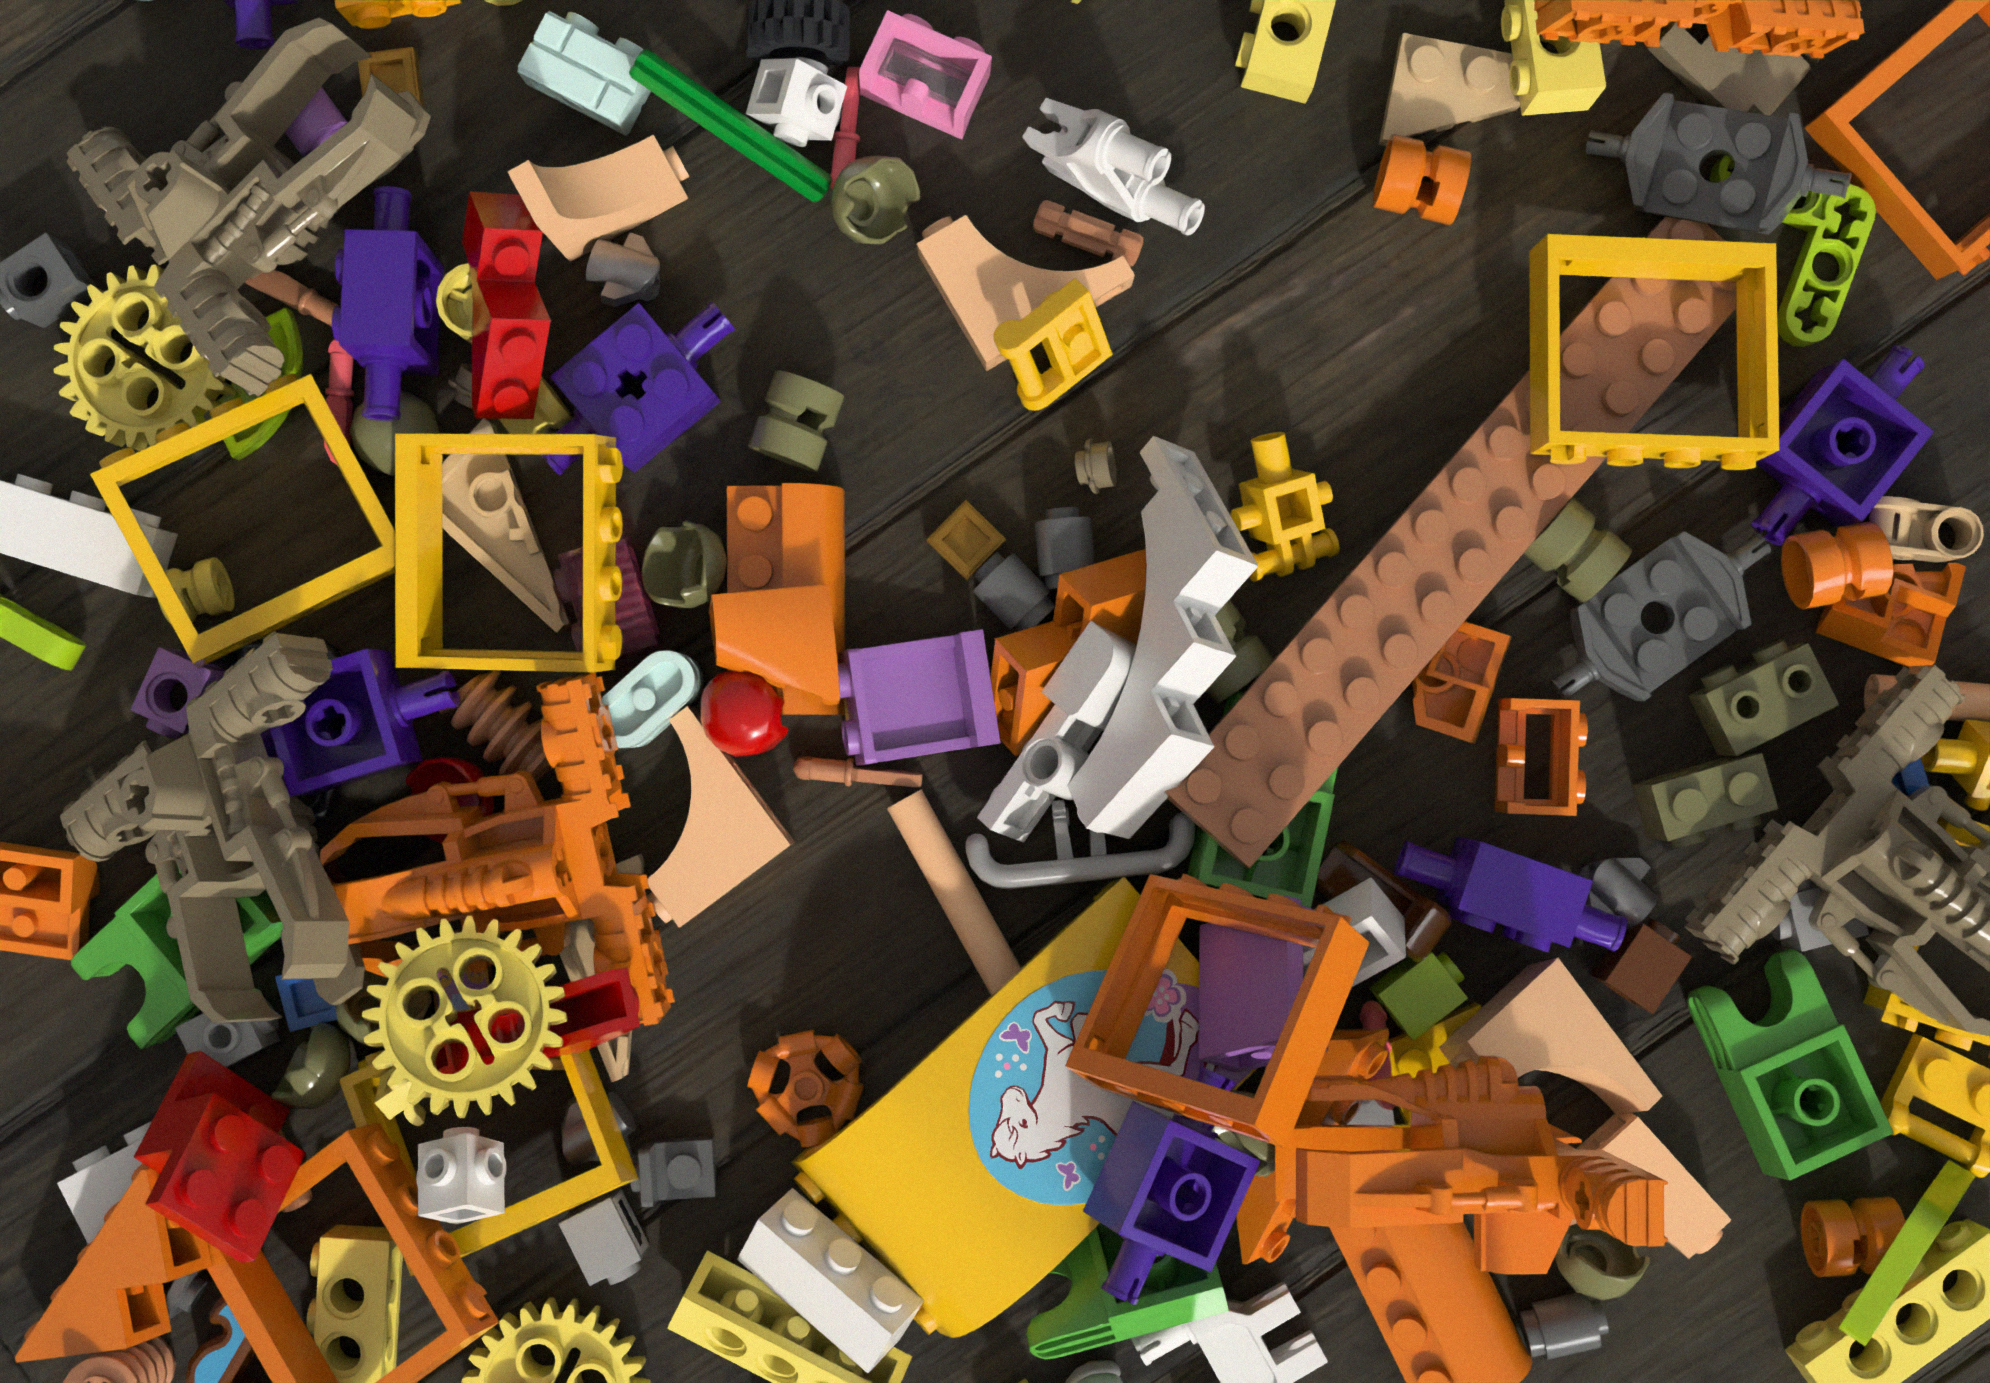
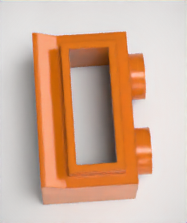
M1519 698L1498 699L1495 812L1577 816V804L1583 803L1586 794V777L1583 770H1578L1579 747L1585 746L1588 733L1587 717L1585 713H1580V701ZM1526 714L1551 715L1549 799L1524 798Z

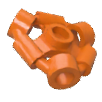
M814 1029L780 1036L777 1045L764 1052L759 1050L747 1087L752 1088L759 1102V1106L756 1108L758 1113L779 1136L785 1132L799 1140L801 1147L822 1144L838 1133L847 1119L853 1120L864 1088V1084L859 1082V1065L862 1063V1059L849 1042L838 1033L834 1036L816 1035ZM822 1050L830 1063L845 1077L838 1081H832L815 1063L816 1054ZM779 1059H783L791 1067L789 1082L784 1092L772 1094L769 1090ZM826 1105L832 1112V1116L817 1117L797 1124L798 1111L809 1106Z

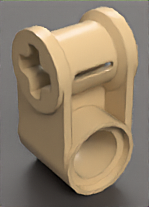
M1882 496L1870 511L1869 521L1876 523L1883 530L1889 542L1893 560L1939 563L1965 558L1973 554L1980 547L1984 537L1983 525L1979 517L1971 510L1962 507L1920 503L1918 500ZM1942 522L1948 523L1955 532V542L1951 549L1942 545L1938 538V529Z

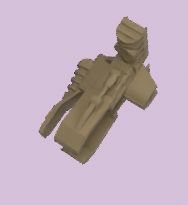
M320 17L285 30L243 83L233 82L226 88L225 98L227 101L212 119L202 122L186 141L176 142L171 148L170 153L159 152L146 158L131 144L128 136L122 130L115 127H102L103 129L94 132L89 131L78 144L76 143L66 153L68 155V165L74 172L76 170L79 171V181L86 188L97 207L106 211L104 217L110 226L116 225L119 229L117 236L122 243L126 245L131 239L136 237L142 241L144 246L153 247L155 252L151 256L158 265L166 261L170 262L155 283V291L160 298L164 296L169 301L167 305L168 310L173 317L177 315L182 320L180 327L195 346L199 355L210 361L208 368L215 377L220 375L241 386L248 395L255 394L260 396L269 387L268 384L273 379H277L282 372L281 366L284 362V357L268 334L271 326L266 318L253 304L241 296L237 289L249 277L253 279L261 272L270 273L276 268L277 264L287 265L296 260L301 261L309 253L306 248L308 242L315 244L319 239L317 232L319 227L327 228L333 214L338 213L343 204L369 184L390 173L425 135L431 115L411 92L407 90L396 93L371 73L366 93L353 110L351 120L297 164L294 165L287 156L275 148L276 142L331 74L340 73L356 61L372 58L370 54L333 24ZM221 127L226 135H224L217 142H215V140L219 137L221 131L219 130Z
M275 631L271 632L263 639V644L258 649L252 648L234 666H231L224 672L223 678L220 681H213L205 688V693L201 697L196 696L187 703L188 734L154 752H151L147 741H142L135 747L134 753L130 757L126 755L122 758L112 772L108 770L91 787H88L81 793L78 801H71L64 807L63 813L60 815L63 828H66V837L70 845L75 846L81 856L92 861L108 860L124 846L142 842L154 835L147 844L146 858L150 863L155 864L160 888L168 896L172 916L167 921V933L171 938L178 940L190 1000L213 1023L268 1021L283 1018L268 1006L261 991L254 988L235 898L258 896L264 890H267L283 924L281 937L285 957L281 980L313 979L318 995L330 1005L342 1004L363 988L365 965L360 954L362 950L359 943L348 944L349 920L319 859L320 846L314 843L318 835L317 829L311 826L316 821L313 810L296 796H289L282 779L284 772L283 763L279 758L268 757L260 733H263L268 728L282 726L300 717L306 707L304 699L316 690L318 685H322L330 678V672L333 668L331 660L327 657L328 650L324 639L281 634Z
M1936 665L1911 666L1909 669L1903 667L1895 676L1898 682L1889 690L1884 689L1866 712L1855 722L1858 728L1849 737L1845 734L1836 744L1839 750L1831 759L1826 756L1817 766L1834 791L1801 828L1791 821L1782 826L1771 819L1762 829L1766 834L1758 843L1752 841L1743 851L1746 857L1737 865L1733 863L1714 887L1704 896L1707 901L1700 910L1697 911L1694 908L1685 918L1688 922L1685 928L1695 937L1702 938V943L1709 949L1721 953V958L1735 964L1739 960L1737 956L1744 948L1748 949L1755 940L1769 934L1784 919L1790 909V900L1798 892L1797 887L1803 880L1809 879L1822 890L1809 915L1808 921L1810 926L1814 930L1822 932L1843 955L1850 956L1867 973L1870 984L1891 991L1903 1002L1927 1017L1935 1019L1940 1024L1970 1033L1990 1036V1021L1971 1015L1913 948V946L1925 945L1937 932L1990 972V895L1977 886L1981 882L1990 888V832L1970 819L1971 815L1968 811L1950 799L1946 791L1939 786L1925 785L1909 796H1905L1892 784V778L1897 772H1902L1909 763H1913L1921 758L1937 743L1944 732L1943 724L1952 715L1951 710L1956 704L1959 705L1966 699L1965 694L1959 692L1960 687L1953 680L1948 681L1944 677L1946 674ZM1939 816L1954 827H1963L1981 840V842L1976 847L1958 845L1936 823ZM1854 917L1874 929L1865 939L1880 956L1874 964L1859 949L1860 945L1857 939L1843 926Z

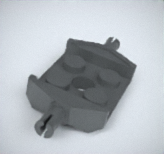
M1663 93L1632 131V134H1627L1624 137L1591 130L1589 134V139L1591 140L1587 141L1586 145L1587 155L1593 154L1616 159L1620 158L1621 164L1627 168L1633 205L1638 212L1683 220L1687 219L1694 222L1767 235L1784 220L1801 196L1807 197L1808 191L1839 196L1845 199L1852 174L1849 172L1842 173L1819 168L1815 169L1813 164H1808L1799 114L1790 113L1789 118L1689 103L1674 100L1673 94ZM1723 154L1734 161L1735 166L1732 174L1722 182H1709L1700 174L1702 164L1711 156Z
M1685 531L1674 534L1610 580L1588 601L1582 604L1578 603L1570 609L1571 630L1579 656L1575 658L1576 664L1555 679L1550 680L1552 688L1560 689L1556 692L1561 699L1567 700L1569 696L1590 681L1599 680L1617 693L1632 700H1647L1651 697L1650 692L1735 631L1745 629L1751 625L1742 575L1744 570L1765 555L1771 553L1769 544L1760 545L1766 540L1760 534L1755 533L1730 553H1722ZM1649 602L1661 604L1668 614L1666 627L1658 634L1647 631L1641 622V612Z

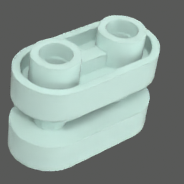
M673 651L655 652L645 658L602 697L603 705L609 706L618 748H636L650 743L671 724L670 718L685 707L691 706L699 698L703 690L704 677L700 666L695 660L687 655Z

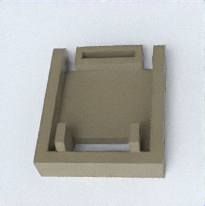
M1671 22L1660 34V47L1648 48L1705 105L1771 115L1811 70L1809 64H1815L1820 60V58H1811L1809 53H1803L1800 57L1775 54L1763 55L1760 50H1753L1751 54L1739 53L1737 48H1729L1728 52L1715 51L1709 34L1701 43H1698L1685 30L1686 28L1677 27V22Z

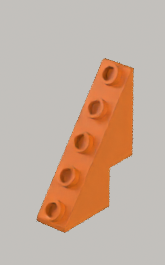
M1146 549L1059 574L1053 621L995 638L990 679L1000 740L1015 756L1021 754L1024 745L1033 737L1055 705L1041 692L1090 621L1137 645L1146 592Z
M1389 1029L1334 1030L1328 1043V1051L1324 1053L1316 1075H1351L1365 1081L1371 1078L1386 1060L1388 1051L1383 1047L1389 1038ZM1363 1100L1305 1101L1295 1126L1306 1124L1346 1125L1356 1115ZM1275 1171L1267 1177L1254 1175L1236 1215L1242 1264H1249L1260 1257L1271 1263L1281 1255L1290 1240V1235L1286 1231L1292 1219L1296 1218V1199L1275 1202Z
M143 1163L133 1172L131 1176L133 1182L121 1200L107 1211L104 1216L105 1224L94 1240L78 1254V1264L68 1279L54 1290L50 1297L52 1302L41 1319L33 1324L25 1333L24 1338L26 1341L15 1356L16 1363L127 1349L171 1332L163 1283L211 1267L212 1263L206 1241L145 1205L160 1175L158 1172Z

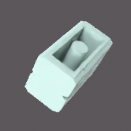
M550 11L545 13L534 34L533 42L529 44L518 65L517 72L530 87L625 136L629 134L641 112L642 105L645 104L651 93L650 90L632 79L629 75L632 64L644 49L624 38H619L615 45L597 36L599 28L595 24L574 12H568L565 19Z

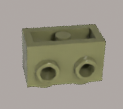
M1780 639L1752 652L1751 654L1755 662L1737 671L1733 664H1730L1701 678L1704 687L1689 694L1688 697L1718 756H1738L1839 705L1809 643L1787 645L1784 639Z
M1742 753L1738 756H1726L1631 784L1647 838L1671 841L1673 848L1705 841L1707 839L1705 830L1722 825L1726 826L1727 832L1744 830L1760 825L1762 823L1760 814L1779 809L1762 753Z

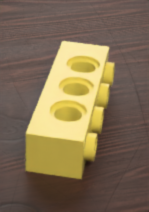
M1252 0L1249 12L1257 13L1259 17L1255 33L1244 32L1235 66L1245 68L1241 87L1306 104L1314 88L1336 0ZM1277 22L1290 23L1298 31L1299 38L1294 41L1280 40L1274 35L1271 26Z
M1504 0L1505 7L1502 11L1501 30L1504 40L1511 42L1513 61L1510 65L1509 83L1512 94L1519 95L1521 115L1589 110L1606 88L1600 43L1569 41L1568 37L1558 36V40H1544L1543 36L1537 35L1535 20L1538 17L1537 12L1534 11L1535 0ZM1540 41L1552 44L1559 54L1547 51Z
M1968 1218L1964 1221H1956L1944 1226L1859 1356L1849 1358V1350L1855 1340L1838 1328L1863 1288L1847 1296L1842 1303V1309L1825 1321H1816L1805 1326L1797 1334L1796 1342L1786 1348L1785 1352L1808 1383H1901L1990 1319V1229ZM1957 1270L1955 1285L1950 1290L1943 1292L1944 1278L1951 1271ZM1911 1303L1912 1310L1908 1320L1903 1324L1896 1325V1315L1899 1309Z
M336 1225L322 1235L320 1241H317L312 1249L310 1272L313 1277H318L316 1299H312L309 1305L306 1326L309 1333L314 1334V1341L338 1383H375L396 1368L403 1255L386 1227ZM344 1278L354 1279L362 1286L364 1301H355L346 1295L343 1288ZM340 1336L350 1337L358 1343L361 1351L360 1358L349 1357L342 1351Z
M708 1250L667 1328L772 1383H901L912 1358L911 1355L893 1347L867 1373L758 1277Z

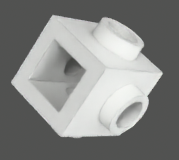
M809 58L761 59L746 114L774 128L773 136L790 145L805 147L808 140L832 141L835 127L841 118V106L847 86L828 76L827 66Z
M456 1127L443 1131L442 1139L418 1144V1171L416 1175L418 1216L460 1224L504 1214V1178L507 1169L504 1157V1143L479 1136V1129Z

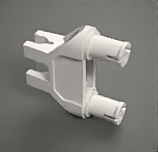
M1045 98L1040 110L1048 120L1058 123L1062 127L1059 133L1053 131L1049 134H1043L1036 129L1028 127L1023 135V139L1030 148L1045 155L1042 163L1050 173L1084 191L1112 211L1136 222L1153 218L1181 231L1185 235H1191L1196 231L1202 221L1205 206L1201 200L1193 199L1165 186L1163 178L1166 176L1171 162V153L1168 152L1167 148L1156 146L1131 135L1130 128L1124 120L1099 109L1084 111Z
M1284 1281L1245 1302L1226 1298L1228 1312L1131 1338L1137 1351L1140 1350V1357L1146 1366L1151 1364L1153 1360L1189 1340L1193 1344L1199 1343L1220 1383H1293L1328 1362L1311 1330L1271 1351L1263 1340V1334L1301 1313Z

